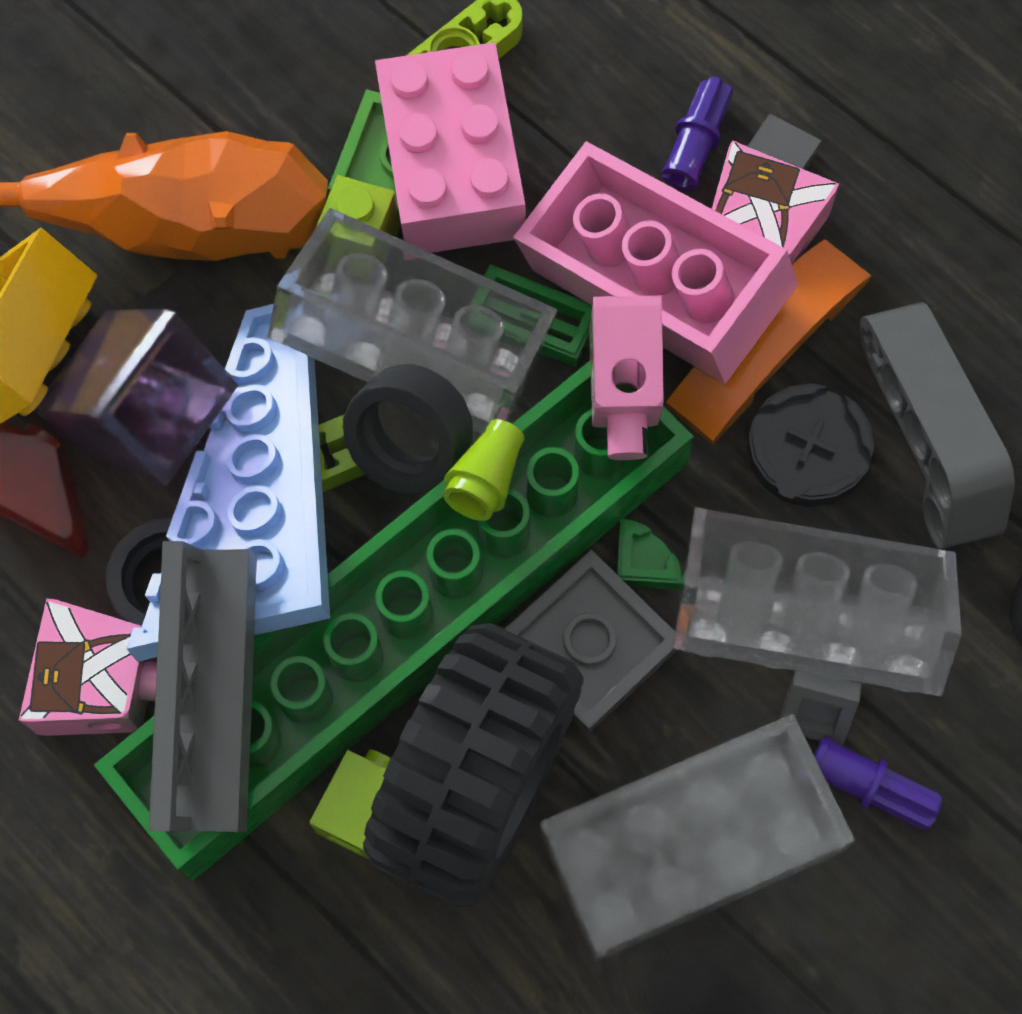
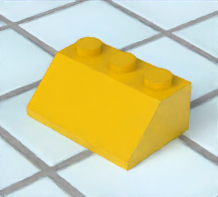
M42 227L0 257V424L17 413L27 416L45 397L48 387L43 384V381L48 371L56 367L68 352L70 343L65 338L70 329L76 326L90 309L91 301L87 299V296L98 276Z

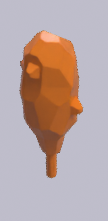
M229 131L171 139L147 145L137 133H126L120 150L101 153L51 170L28 175L21 182H0V207H21L27 217L96 236L132 254L184 260L218 261L262 252H270L275 259H285L290 249H298L310 243L317 233L316 226L328 199V180L294 144L265 141Z

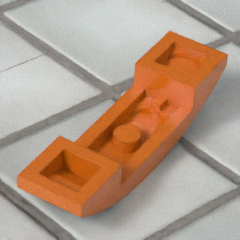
M824 239L792 264L798 282L797 288L727 383L720 382L694 366L667 400L666 408L711 445L753 403L755 393L827 318L832 321L870 281L872 275Z

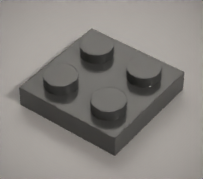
M592 549L505 628V630L576 664L583 675L584 683L581 687V695L575 706L572 718L587 734L591 733L682 646L683 639Z

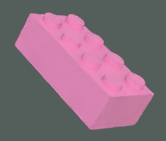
M587 141L513 236L534 272L590 305L593 304V297L662 295L663 348L724 384L727 383L798 286L787 249Z

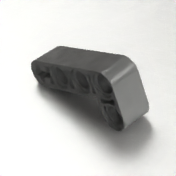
M919 302L863 316L860 320L859 330L864 355L926 478L923 512L933 543L939 550L1004 534L1015 488L1011 459L930 308L926 303Z

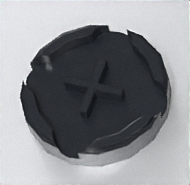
M812 383L788 386L767 398L757 415L753 418L747 441L750 468L765 489L784 502L804 507L831 505L855 490L868 472L875 444L869 420L859 405L843 394L841 397L834 392L827 391L829 387Z

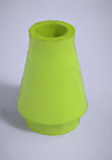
M491 420L485 432L446 473L444 480L447 487L443 492V497L452 509L470 519L486 521L491 518L494 512L504 508L517 456L525 440L519 428L504 420Z

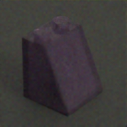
M168 309L106 310L48 387L45 397L34 411L67 442L167 487L238 388V385L175 312Z

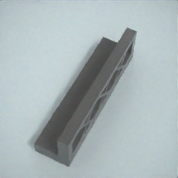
M163 541L149 831L247 832L257 553L250 549H200L184 541Z

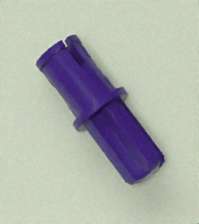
M711 76L709 80L700 82L687 116L681 118L676 124L675 132L678 137L668 161L661 171V174H663L662 179L676 189L690 191L697 187L699 176L710 149H715L720 143L721 134L719 127L732 98L733 89L731 85L724 83L719 77Z
M825 735L819 742L806 770V775L814 776L860 799L859 807L866 809L871 804L921 830H928L932 826L942 805V797L938 793L888 769L887 760L881 758L876 763L830 740Z

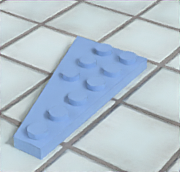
M304 296L245 311L225 368L229 380L220 403H213L206 422L211 429L204 451H196L166 535L169 541H184L200 549H250L257 553L254 635L330 619L312 311ZM161 573L152 574L145 594L150 601V605L141 628H133L126 648L137 662L157 657Z

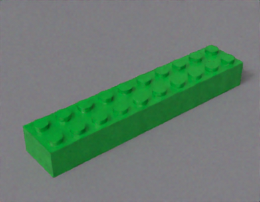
M589 361L513 423V425L521 430L525 440L517 456L505 506L502 510L494 512L491 518L486 521L473 520L461 515L445 501L443 492L447 486L445 480H443L328 574L330 619L254 635L247 832L149 831L154 716L95 763V768L175 868L194 881L338 760L347 750L351 749L427 685L436 675L437 668L446 654H450L454 643L461 634L466 633L469 627L488 623L498 625L618 524L620 519L625 518L688 464L694 436L663 406L658 425L647 427L648 457L637 460H614L608 458L607 427L592 426L591 364ZM628 385L616 387L625 393L636 392L633 387Z

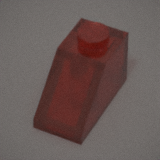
M4 421L0 424V516L83 559L89 550L71 469L57 451L60 445L59 441L33 424H27L24 430Z

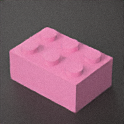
M496 43L375 60L406 257L514 240L513 236L526 220V209Z

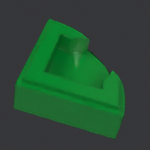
M620 519L617 575L629 587L680 590L682 584L680 565L669 547L657 535L652 533L651 529L646 525L632 520Z

